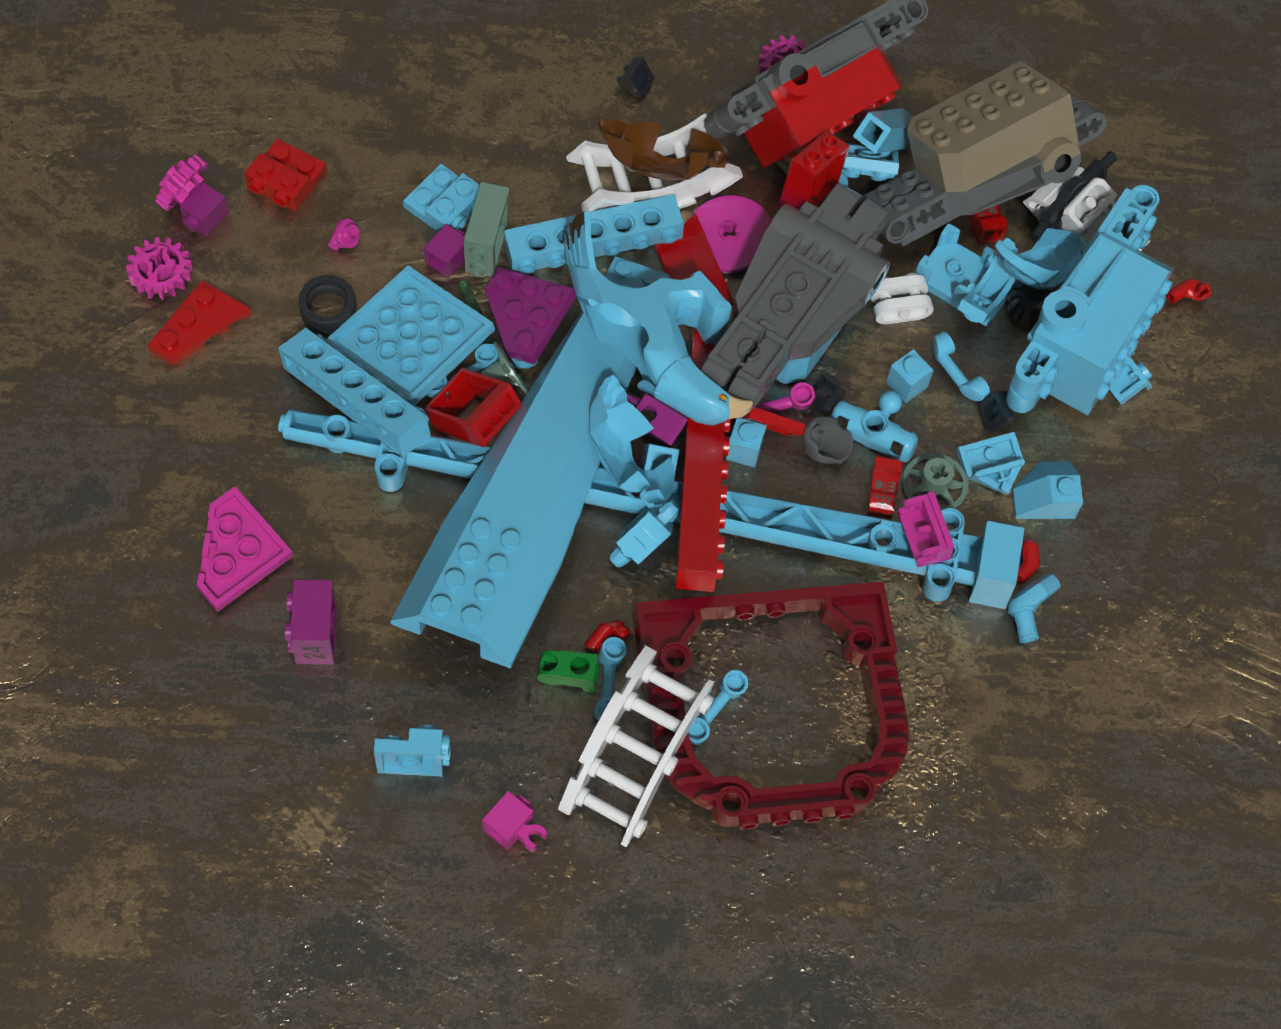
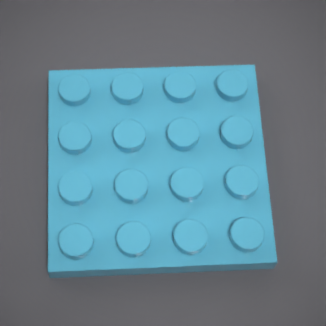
M408 265L332 333L326 341L334 349L339 348L342 350L347 358L355 364L360 363L367 373L374 378L382 379L393 392L401 393L411 405L412 403L416 405L495 331L494 323Z

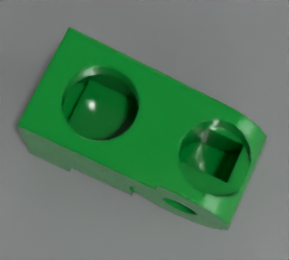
M563 650L543 651L540 656L537 679L549 685L583 688V691L596 693L600 670L598 654Z

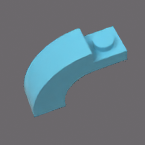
M1000 252L995 255L977 286L961 300L957 308L963 313L965 318L975 323L979 322L984 326H987L1007 300L1013 285L1018 282L1016 278L1007 272L1004 266V257Z

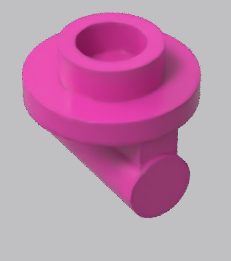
M351 219L338 220L328 246L333 250H339L342 247L347 249L355 247L360 236L357 224Z

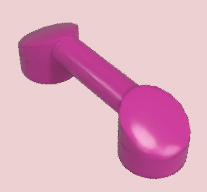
M797 383L793 386L789 396L757 404L756 408L771 413L790 407L796 410H804L813 403L815 392L808 383Z

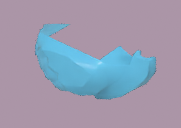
M1047 228L1040 237V241H1037L1029 251L1015 255L1018 251L1015 247L1016 243L1009 238H1006L1003 242L998 240L995 247L1004 257V266L1010 275L1030 287L1052 290L1068 276L1089 242L1085 240L1086 244H1084L1078 237L1079 235L1072 231Z
M611 375L602 382L590 408V438L603 467L619 489L626 492H641V499L648 508H658L664 505L672 494L674 468L671 458L669 457L654 470L646 472L637 466L632 457L630 441L639 438L654 428L641 412L627 401L625 389L620 386L619 380L614 375Z

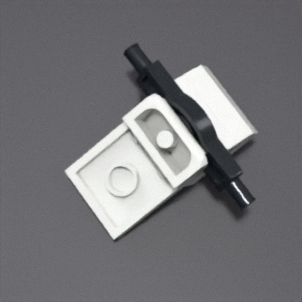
M1108 151L1101 160L1094 159L1085 169L1078 167L1075 174L1067 181L1059 184L1051 182L1046 186L1033 190L1025 198L1023 203L1040 221L1037 227L1029 233L1032 241L1039 242L1046 229L1050 228L1072 231L1079 235L1078 237L1084 244H1086L1085 240L1090 243L1116 204L1114 199L1118 195L1105 181L1107 169L1117 161V156L1114 152Z

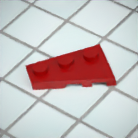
M202 280L150 341L148 349L174 366L203 347L204 342L218 333L220 335L229 330V326L239 319L245 320L251 316V309Z

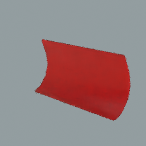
M697 214L684 224L682 239L669 244H654L666 273L670 274L669 279L683 280L689 278L692 273L701 271L718 289V292L732 307L734 306V300Z

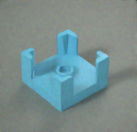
M948 223L940 235L937 247L929 257L924 255L918 263L916 273L926 278L930 293L958 308L961 300L980 282L995 255L999 252L986 246L982 256H978L957 243L960 230Z

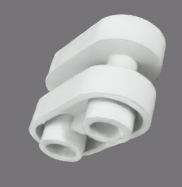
M909 273L894 278L885 277L871 298V301L876 304L873 308L876 321L880 324H893L920 320L930 316L934 308L931 298L926 295L928 292L926 278L917 273Z

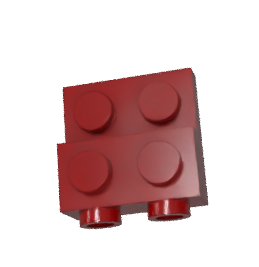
M277 138L265 155L262 153L258 154L245 171L244 176L246 186L250 191L272 199L280 207H288L296 211L323 176L327 166L325 162Z

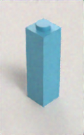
M903 108L868 112L853 137L874 153L907 149L910 147L907 129L911 118L914 116Z

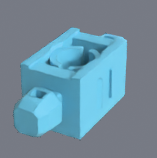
M671 499L666 501L659 509L645 508L618 534L617 547L612 551L610 561L616 567L624 566L631 561V558L637 564L642 562L672 534L674 525L672 522L679 515L680 506Z

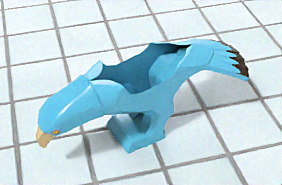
M584 211L577 214L573 221L568 224L564 234V256L576 296L597 341L616 347L638 367L642 376V380L637 385L640 390L653 395L659 401L674 408L696 423L714 426L728 419L740 418L748 414L753 406V402L730 395L701 372L688 355L684 339L678 327L681 324L694 327L706 344L717 345L728 328L732 308L730 303L725 300L718 292V289L701 271L694 272L689 278L683 280L661 277L648 286L639 289L619 286L610 282L596 267L591 238L590 212Z

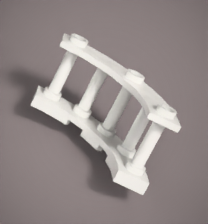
M704 113L688 125L674 132L658 137L653 151L658 152L664 157L675 153L677 159L687 156L686 148L690 147L692 129L708 134L704 127V120L707 114ZM584 141L566 156L568 162L584 165L592 194L580 204L583 212H592L675 194L678 207L681 209L697 203L695 198L708 192L713 196L743 177L740 167L727 163L725 168L710 167L690 180H684L667 187H663L661 179L648 177L652 190L631 192L624 165L613 156L608 148V144ZM596 166H612L619 192L603 189Z
M646 645L625 676L628 678L620 693L617 691L614 693L579 759V762L582 764L576 778L573 776L570 778L558 808L561 812L570 815L577 805L580 807L585 805L627 828L621 843L626 848L633 837L639 839L648 824L644 817L664 775L670 776L679 760L675 757V754L700 712L705 715L714 700V697L710 695L714 685L713 681L708 680L700 693L657 671V666L653 665L657 651ZM650 681L691 703L692 706L683 721L638 698L639 694L636 692L643 682L648 684ZM625 710L629 712L634 710L675 732L664 754L620 731L621 727L617 724ZM614 742L657 766L647 787L603 764L604 760L600 759L607 743L612 744ZM598 776L640 799L634 815L631 816L591 794V790L587 788L590 778Z

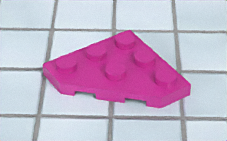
M235 486L213 501L209 506L208 526L204 537L202 563L197 580L198 590L217 612L293 557L292 550Z

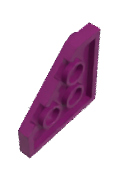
M501 267L497 269L485 288L508 356L530 364L536 363L577 297L574 288Z

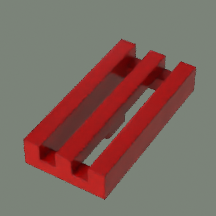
M756 407L745 416L740 417L767 425L766 429L786 436L803 435L805 428L803 423Z

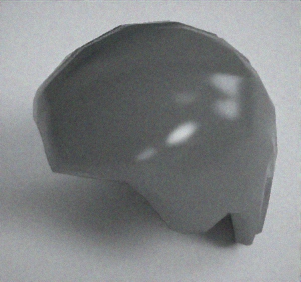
M818 416L811 420L804 428L802 442L805 452L812 460L822 464H841L848 459L852 452L853 437L851 432L841 428L837 419Z

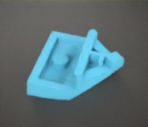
M1015 432L960 446L956 449L959 462L968 479L1006 495L1009 494L1017 474L1025 463Z

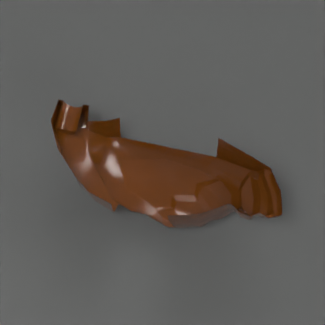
M598 119L599 131L608 142V148L613 156L630 172L662 180H690L696 177L706 165L715 168H725L730 157L725 146L705 132L692 129L687 156L680 159L667 158L653 151L661 123L625 124L619 120Z

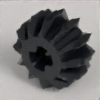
M1016 282L1007 296L1008 313L1014 314V322L1024 321V327H1027L1029 323L1035 325L1045 298L1053 291H1049L1050 289H1036Z

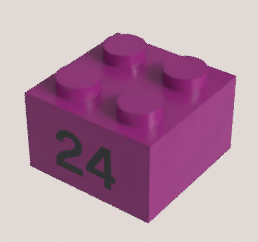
M293 580V592H287L286 599L290 620L285 622V641H288V653L294 654L296 664H334L337 603L333 581Z

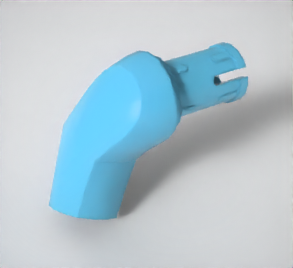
M1045 574L1029 583L1009 603L1008 614L1015 618L1019 643H1028L1039 639L1033 613L1042 602L1060 588L1061 584L1053 574Z

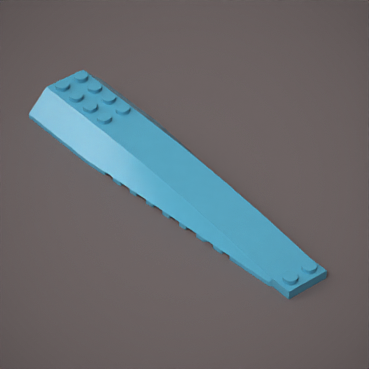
M615 256L605 277L610 282L619 286L639 289L648 286L661 277L670 278V274ZM583 310L521 402V408L512 416L443 521L390 621L391 625L421 635L427 624L480 644V658L511 669L563 563L574 534L575 525L582 513L586 496L590 492L594 475L601 463L590 438V408L592 402L596 398L602 382L611 375H614L619 380L620 386L625 391H628L629 383L637 368L616 347L597 341Z

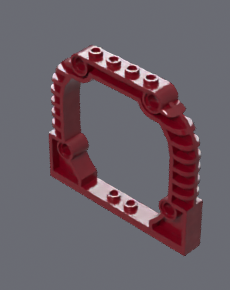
M884 581L635 603L632 618L638 655L645 645L657 651L653 661V665L657 666L656 670L678 682L685 678L690 667L692 653L687 645L698 633L702 620L725 618L749 620L760 615L777 618L786 613L819 610L820 621L845 641L842 646V654L848 663L860 667L873 730V751L868 762L846 766L838 773L835 780L831 782L754 789L748 781L740 777H714L696 758L689 739V733H687L675 754V757L679 760L670 776L665 774L676 791L692 800L695 805L711 810L712 817L718 824L725 827L739 826L742 830L753 829L763 823H772V826H784L790 824L792 820L802 819L805 823H815L823 820V817L835 816L837 820H845L867 809L874 799L876 791L887 784L897 773L904 761L909 743V723L895 655L898 651ZM854 642H862L867 649L858 648ZM675 658L679 660L681 665H670L667 659ZM650 681L648 684L642 683L645 686L647 702L683 721L686 714L682 698ZM650 719L654 748L664 754L675 732ZM850 789H859L863 793L864 798L854 797ZM730 801L734 803L737 811L726 810L722 802Z

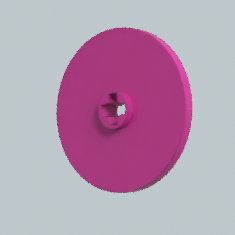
M735 195L711 199L702 204L692 214V216L697 214L722 273H736L749 268L762 237L772 222L770 216L761 205L746 197ZM735 231L734 237L732 235L725 237L724 232L732 233Z

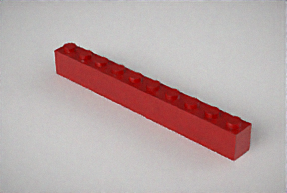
M694 330L691 359L701 371L709 354L716 345L706 344L701 339L699 332ZM687 417L676 589L714 592L716 579L722 580L724 561L718 560V554H723L725 535H719V529H725L726 510H720V504H726L727 485H722V480H727L729 461H723V456H728L730 438L724 437V432L730 431L731 419L710 426L696 423Z

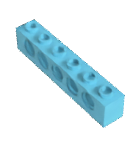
M675 194L590 212L591 236H599L598 238H592L594 257L613 256L622 251L631 249L641 250L650 245L659 243L669 244L683 238L684 222ZM576 215L504 230V245L511 270L521 274H530L538 269L558 268L566 264L564 244L562 242L564 241V234L568 224L573 221ZM534 248H542V250H533V249H534Z
M304 328L278 347L285 370L400 456H406L431 436L428 426L429 418L420 407L415 408L407 402L401 393L393 392L382 379L374 378L367 373L360 363L355 364L347 358L342 350L339 348L334 349L320 334L315 335L307 328Z

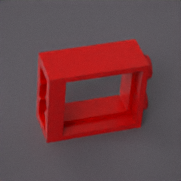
M826 130L795 156L790 164L778 209L787 203L800 210L806 201L816 207H820L839 182L850 146Z
M461 368L423 410L436 431L484 448L521 408L522 403L510 383ZM474 396L485 399L466 420L456 417Z

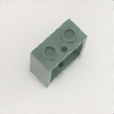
M485 182L480 183L464 238L465 272L471 273L476 277L486 276L492 278L496 272L504 243V230L508 229L510 222L509 187Z

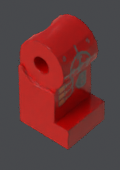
M998 205L969 216L978 245L998 242V240L1003 241L1008 223L1005 215L1001 216ZM995 230L992 235H985L987 231Z
M875 457L871 470L867 515L892 519L903 461Z

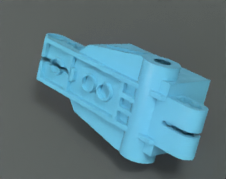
M1139 185L1132 190L1128 188L1124 190L1060 288L1045 298L1038 321L1027 337L1030 344L1016 364L1006 395V403L1013 411L1018 413L1031 411L1040 397L1045 400L1048 395H1051L1080 412L1089 415L1097 401H1102L1106 396L1113 377L1116 379L1125 365L1126 357H1131L1136 349L1140 335H1145L1153 321L1151 319L1153 315L1160 312L1166 301L1165 297L1173 284L1169 280L1173 268L1139 251V248L1143 250L1151 237L1150 232L1158 219L1154 216L1160 199L1159 194L1154 188L1147 185Z

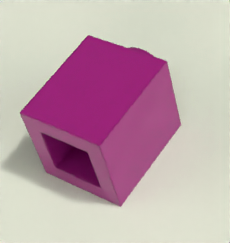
M204 182L180 205L183 224L193 232L198 231L205 237L229 214L226 197Z
M445 224L424 247L425 264L446 278H449L465 261L464 238L466 234L459 229H453Z

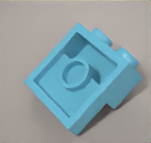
M846 143L850 146L842 170V174L846 177L858 178L861 174L871 176L872 180L886 182L888 178L895 179L899 169L898 150L874 153L864 145Z
M440 164L403 200V207L437 232L445 224L453 229L462 230L467 219L472 214L480 185L464 173L458 176Z
M420 725L417 728H409L408 740H403V738L393 735L385 736L383 739H375L374 755L377 773L443 777V766H450V735H443V730H438L435 726Z

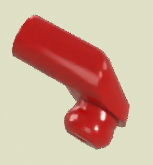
M1186 279L1171 288L1166 298L1171 304L1178 302L1184 297L1202 301L1211 296L1212 289L1207 283Z
M1023 539L1021 555L1023 562L1018 568L1016 581L1019 584H1024L1040 567L1039 546L1032 539Z
M620 620L602 623L586 640L584 645L596 654L604 641L610 637H618L625 641L630 635V629L625 626V622Z

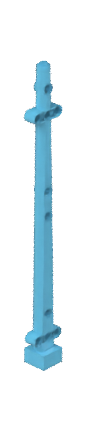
M289 409L286 414L281 415L278 431L283 432V438L286 440L328 448L334 453L347 452L375 458L377 484L386 492H394L402 487L409 466L471 479L492 448V446L486 445L483 448L466 441L431 435L410 453L402 457L358 423L347 420L344 416H325ZM335 432H343L340 436H332ZM599 466L584 503L638 515L647 508L641 497H636L631 494L632 492L619 489L605 468ZM388 470L396 471L393 475L383 474ZM674 480L672 494L668 500H674L681 508L683 482ZM727 490L726 504H720V510H726L725 529H719V532L925 576L923 592L928 599L934 602L946 600L951 593L954 582L971 586L969 602L1006 609L1016 586L1025 528L987 521L981 537L963 534L964 517L961 512L954 508H946L941 511L946 524L951 525L955 529L949 530L954 544L950 560L917 568L901 522L731 490ZM681 509L679 515L673 522L680 523ZM876 540H885L889 545H879ZM932 580H942L946 585L938 586Z

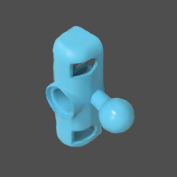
M890 390L884 392L878 400L879 411H868L859 406L855 407L848 404V401L845 400L839 401L836 404L831 418L838 419V416L848 419L849 422L846 430L851 432L853 440L895 460L908 462L911 459L918 444L917 434L902 429V426L888 419L890 414L896 413L902 406V399L898 393ZM868 428H878L879 431H872ZM893 441L904 446L901 455H896L891 451Z

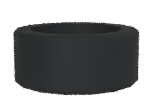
M322 275L312 278L303 286L299 293L298 304L302 320L310 330L319 334L331 335L356 313V297L352 286L337 276ZM334 293L344 298L345 308L336 315L324 317L314 314L310 309V303L318 295Z

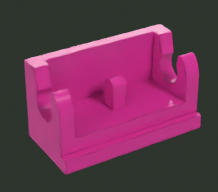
M934 491L903 501L905 507L898 509L897 514L917 568L950 560L954 544Z

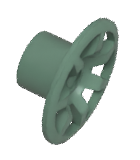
M494 341L493 344L499 355V360L481 372L482 375L510 383L512 387L515 385L520 386L527 394L530 389L521 374L515 372L514 368L516 366L502 346Z
M928 453L913 459L905 468L902 477V488L907 499L913 498V495L921 494L924 491H934L935 496L940 494L943 501L949 505L940 508L941 511L946 508L956 509L967 495L968 478L964 469L954 459L943 454ZM927 461L923 471L913 469L917 464ZM954 469L960 475L962 482L953 480ZM909 474L917 480H921L919 485L910 490L908 487ZM949 488L962 489L960 497L955 502L949 494Z

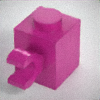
M509 791L482 819L483 831L507 850L519 839L528 851L534 852L536 845L529 840V837L537 834L544 840L547 838V831L544 827L538 824L530 825L533 822L531 803L519 794L515 797Z

